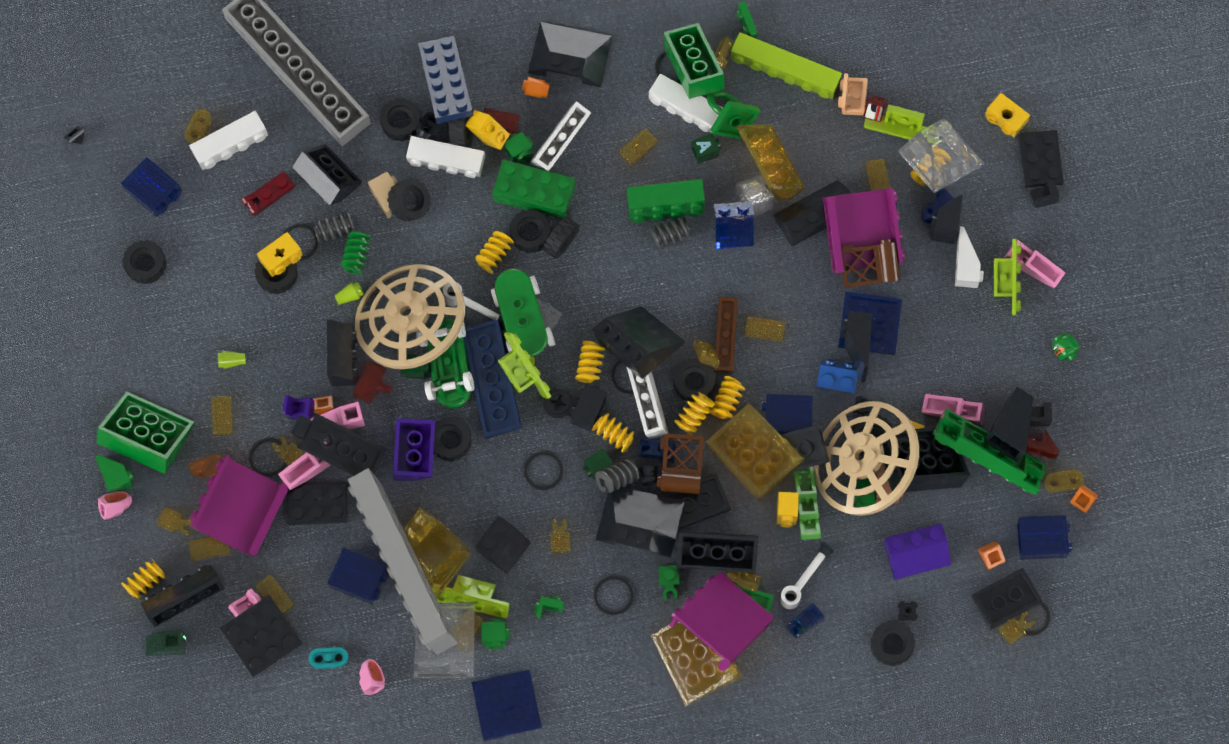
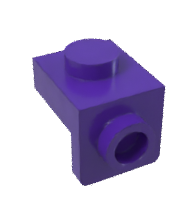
M285 396L282 414L291 419H298L299 415L312 419L315 400L311 398L294 399L291 396Z

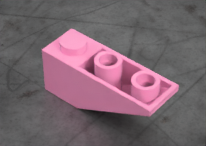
M359 402L337 407L321 415L349 430L365 426Z

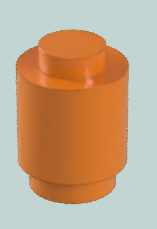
M528 77V80L524 79L522 90L525 91L524 95L540 99L542 97L547 98L550 83H546L545 80Z

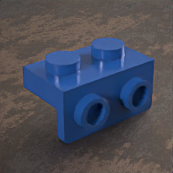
M833 359L821 360L816 387L855 393L858 374L853 363L844 362V364L836 363V360Z

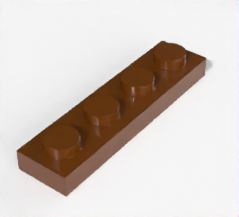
M719 297L714 372L733 373L738 298Z

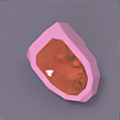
M124 491L112 492L98 498V508L104 520L121 515L132 503L131 496Z
M367 659L364 661L359 672L361 678L359 683L365 695H372L385 687V678L375 660Z

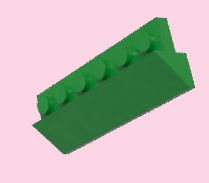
M947 408L944 410L932 434L940 444L947 445L958 454L967 456L974 463L983 465L990 472L997 473L1004 477L1006 481L1020 486L1025 492L1034 495L1038 493L1041 479L1045 475L1046 464L1026 453L1022 455L1018 462H1015L984 441L989 432Z

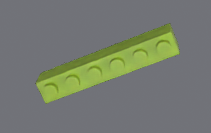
M739 32L731 50L730 59H733L734 62L748 65L755 71H763L770 77L783 79L790 85H798L805 91L818 93L822 98L833 99L842 79L841 72Z

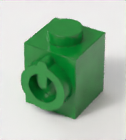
M523 132L512 134L503 145L504 151L511 161L521 164L534 154L532 150L534 144L528 135L525 136Z
M501 619L481 622L482 645L486 649L491 650L504 648L506 640L510 639V628H506V623L502 622Z

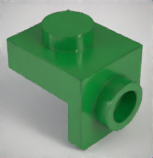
M541 596L540 602L536 601L534 613H537V619L541 620L544 609L563 613L565 605L559 597L550 596V598Z

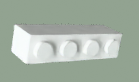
M659 74L649 90V99L653 104L665 107L671 114L682 116L686 122H693L705 132H711L710 129L719 115L710 108L706 98L699 96L689 99L682 85L662 74Z
M576 101L529 164L534 168L549 171L591 112Z
M253 111L189 146L201 169L204 170L214 167L221 160L229 159L232 154L238 151L246 150L249 145L255 142L263 141L268 136V133L257 112Z
M411 136L406 159L412 166L421 167V165H425L431 170L439 171V169H444L450 174L456 175L458 172L463 173L466 177L475 178L476 176L481 177L485 153L481 150Z
M627 367L645 435L650 440L665 436V433L669 434L652 372L641 379Z

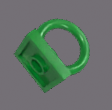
M717 91L707 95L708 105L719 115L710 129L712 134L743 140L760 113L758 106L742 104L736 97L724 91ZM714 98H722L727 101L723 109L715 102Z

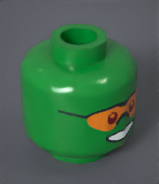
M1064 332L1052 340L1051 349L1060 361L1067 359L1070 362L1078 356L1076 352L1079 351L1080 345L1072 334H1065Z

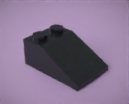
M848 312V318H844L841 338L845 339L844 346L861 382H865L869 366L872 314Z

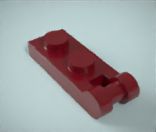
M283 171L252 194L245 196L241 202L244 206H248L251 215L255 216L293 190L295 184ZM258 199L260 203L255 204L254 201Z

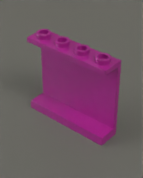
M894 188L823 197L832 273L844 272L842 246L854 244V248L880 245L881 240L891 239L892 243L896 242L898 264H903L905 252L901 248L900 243L902 231L898 227L900 214L896 210L895 203L898 202L896 191L894 192ZM873 249L866 250L861 256L868 263L874 258ZM844 253V261L851 266L857 257L852 253ZM859 259L853 268L855 270L864 269L868 265Z
M226 455L223 459L220 458L215 466L218 470L215 476L211 475L207 482V486H209L207 493H202L198 500V503L201 504L198 511L194 510L189 520L192 521L190 527L254 557L289 488L285 483L279 484L229 459L230 456Z
M719 572L715 577L713 575L710 576L705 582L706 586L704 588L700 586L694 593V597H689L683 603L682 609L677 608L671 615L673 620L669 626L673 628L680 622L723 658L718 668L724 672L768 628L774 617L723 573Z

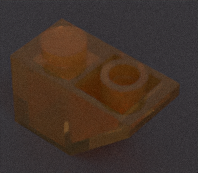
M214 453L188 463L187 468L192 476L198 479L204 477L209 480L211 475L215 476L218 470L215 468L218 460L224 457Z

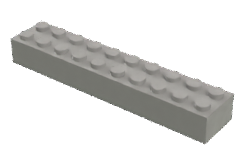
M234 0L222 9L224 17L342 147L371 124L369 115L263 0Z
M369 468L349 478L348 481L351 486L348 489L351 495L356 497L358 501L356 506L360 513H363L365 519H363L369 530L371 529L373 533L371 537L375 545L381 549L379 554L382 560L389 566L387 571L390 577L394 578L397 583L395 584L397 592L405 599L402 601L403 605L413 616L410 619L414 627L418 628L421 633L418 636L422 644L426 645L429 651L433 650L437 655L455 646L458 642L381 482Z

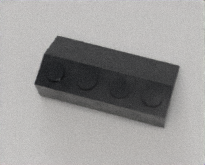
M836 180L773 214V217L790 245L794 246L827 228L823 197L851 194V191L840 181Z
M679 531L677 568L756 573L759 536Z
M204 565L197 569L195 574L191 576L186 575L175 585H167L162 589V592L156 595L151 594L144 599L145 601L141 603L148 620L154 627L225 589L212 565Z

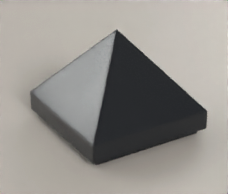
M77 126L64 139L70 143L82 144L85 131Z

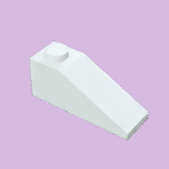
M960 226L957 239L955 286L978 288L979 282H983L984 271L980 270V261L965 228Z

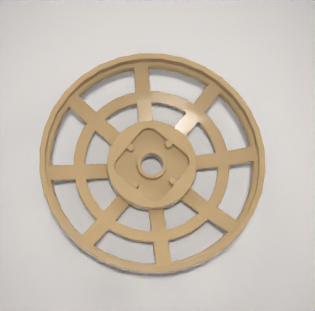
M414 264L394 269L375 281L361 299L355 317V331H357L358 342L372 360L385 367L409 369L425 365L443 354L459 335L465 317L464 297L454 279L437 267ZM418 270H429L440 274L444 278L433 283L426 278L416 277ZM409 271L408 277L398 279L387 286L383 283L399 273ZM414 282L429 286L422 293L413 291ZM406 283L405 291L399 292L396 295L390 290L399 284ZM450 283L455 292L457 308L445 307V299L440 288ZM378 288L381 292L374 299L370 311L362 313L366 301ZM435 292L438 297L439 306H429L426 298ZM385 295L389 299L386 307L376 310L379 301ZM411 309L409 315L403 316L405 310ZM438 314L434 324L428 329L425 324L429 315ZM444 315H455L456 318L450 332L441 342L434 335L440 327ZM384 316L387 324L378 332L374 319L375 317ZM369 319L370 329L375 336L368 346L364 342L360 331V321ZM392 330L399 334V342H393L384 337ZM418 330L423 334L421 337L407 342V334H412ZM427 340L435 346L433 350L422 356L406 360L407 348L418 346ZM381 342L387 347L399 349V360L383 358L374 353L373 350Z
M869 401L856 404L844 410L824 430L822 435L825 442L829 433L839 421L842 426L833 436L829 446H826L830 462L826 463L828 477L822 483L819 475V465L814 466L815 482L823 498L834 508L850 515H870L892 505L910 485L919 460L918 436L909 418L890 404ZM874 406L869 416L858 417L848 422L847 415L863 407ZM881 408H884L894 413L901 420L902 424L892 429L886 422L876 417ZM866 422L863 432L853 433L851 426ZM874 423L886 431V433L879 437L870 434ZM907 431L910 442L909 460L898 458L899 446L896 435ZM844 432L847 440L841 448L834 447L837 439ZM889 439L892 446L891 456L884 455L882 445ZM864 451V458L859 460V454ZM831 455H838L840 466L832 472ZM882 463L889 464L885 473L878 480L875 473L879 470ZM895 466L906 468L900 483L888 495L882 485L890 478ZM843 472L850 476L848 488L841 485L836 479ZM868 478L872 484L866 488L856 489L858 479ZM831 483L838 490L847 494L846 506L835 502L825 492ZM876 490L881 498V501L873 505L854 508L855 496L866 495Z

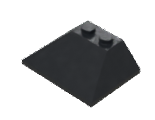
M540 22L528 73L546 77L549 71L582 78V84L601 87L612 36Z
M620 487L618 490L614 489L613 492H608L596 541L615 545V543L648 550L655 555L671 558L685 501Z

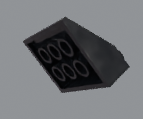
M642 306L606 317L592 329L599 344L605 347L607 351L641 379L645 378L686 344L681 337Z
M936 427L915 429L919 442V460L914 477L905 492L960 488L970 476L963 456L955 452L951 447L940 444L935 439V436L932 435ZM907 431L896 435L899 446L898 458L909 460L910 442ZM889 439L882 444L884 455L887 456L892 454V446ZM895 466L893 473L888 479L892 491L900 483L906 468Z

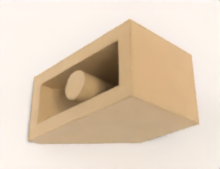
M385 172L369 181L368 186L384 214L389 219L392 216V211L388 207V192L397 183V180L394 176L390 177L389 173Z

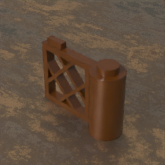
M891 239L881 240L880 245L854 248V244L842 246L844 288L901 280L896 242L892 243ZM873 249L874 258L868 263L861 256L866 250ZM844 253H852L857 257L851 266L844 261ZM859 259L868 265L862 274L853 268ZM870 267L876 271L877 280H868L864 277V274ZM853 270L860 277L855 283L848 284L847 275Z
M665 433V437H661L660 449L664 450L662 475H658L657 487H661V491L700 493L704 436ZM669 439H676L681 444L674 452L668 446ZM690 441H700L699 448L694 453L686 446ZM684 447L690 456L682 462L676 453ZM672 456L680 463L676 468H666L667 461ZM692 457L698 463L697 470H689L685 465Z

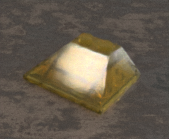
M419 507L403 530L436 598H438L470 557L471 552L468 545L443 522Z

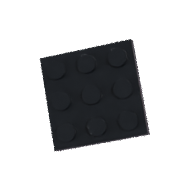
M267 595L220 627V630L252 677L303 644L270 595Z

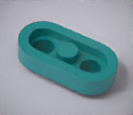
M341 647L316 648L310 652L308 660L315 669H332L344 667L348 663L349 656L346 650ZM338 655L342 656L341 661H336L335 658ZM319 656L323 657L320 663L316 662V658Z

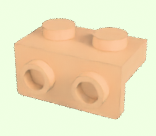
M844 73V79L840 80V91H843L842 97L839 96L838 108L842 109L843 115L865 116L867 78H850L848 73Z

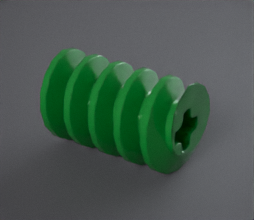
M351 232L348 234L349 240L346 241L347 247L344 248L345 254L342 256L343 261H341L340 265L349 273L363 274L359 267H365V264L360 261L367 260V257L362 254L369 252L364 246L369 247L371 245L366 241V239H371V237L361 232Z

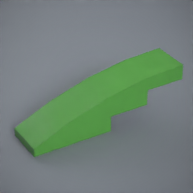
M813 467L794 471L795 491L799 493L798 519L801 540L821 539Z

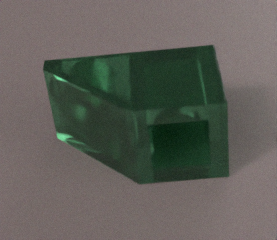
M161 631L147 635L145 655H186V635L183 631Z

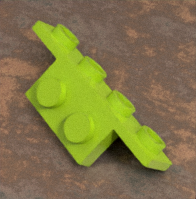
M889 104L886 116L881 115L880 121L865 118L863 126L866 129L931 146H936L940 132L937 129L922 126L925 114Z
M1012 239V258H994V297H1012L1013 316H1017V312L1021 311V300H1017V293H1021V281H1017V274H1021V262H1017L1018 254H1021V243H1018L1017 239Z
M506 332L504 336L513 350L499 359L498 362L518 393H521L534 383L541 396L549 399L551 397L549 393L550 388L546 382H542L539 376L541 374L537 367L532 366L529 361L531 357L528 352L519 345L521 344L520 339L516 334Z
M458 575L453 589L437 584L433 586L432 590L438 602L505 619L508 617L510 604L492 599L496 584Z

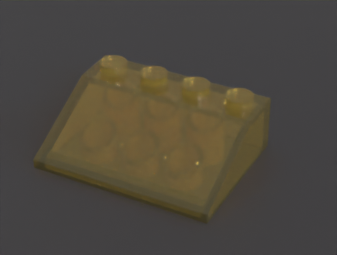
M738 125L736 127L770 192L779 201L791 200L805 189L799 174L772 125Z
M750 403L706 442V448L758 502L765 498L803 459Z
M680 622L673 628L667 625L651 635L685 706L743 677L735 661L724 672L721 671L718 665L723 658Z

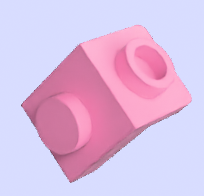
M249 589L245 596L231 603L228 608L236 617L260 601L261 597L253 589Z

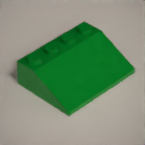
M126 391L98 427L96 443L165 474L177 458L194 426V421Z

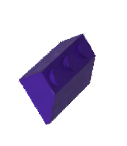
M396 418L394 481H417L432 478L435 420Z
M942 523L886 537L883 544L894 580L951 565L948 541Z

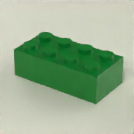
M699 23L663 32L664 49L689 99L724 90V73Z
M503 160L492 193L493 201L524 210H538L547 216L563 219L567 217L576 182L575 178Z
M702 179L627 187L629 222L642 223L645 220L651 219L653 221H660L669 217L676 219L684 215L697 217L704 214L705 197Z

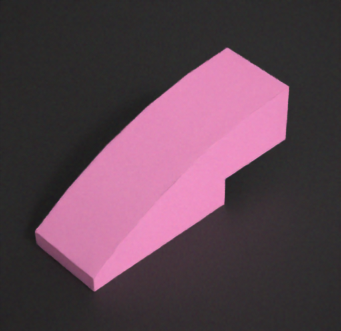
M1021 243V254H1018L1017 262H1021V270L1042 283L1055 288L1065 275V272L1037 250L1032 251ZM1012 246L1004 258H1012Z
M925 394L922 407L923 414L941 418L944 410L947 408L971 423L983 426L986 411L983 403L964 401L963 398Z
M305 453L278 475L291 490L331 465Z

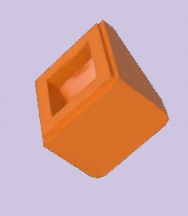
M332 395L313 399L315 400L314 413L322 415L334 409Z
M1082 484L1070 503L1086 514L1098 495Z
M993 541L978 548V552L988 570L1006 562L1001 547L997 542Z

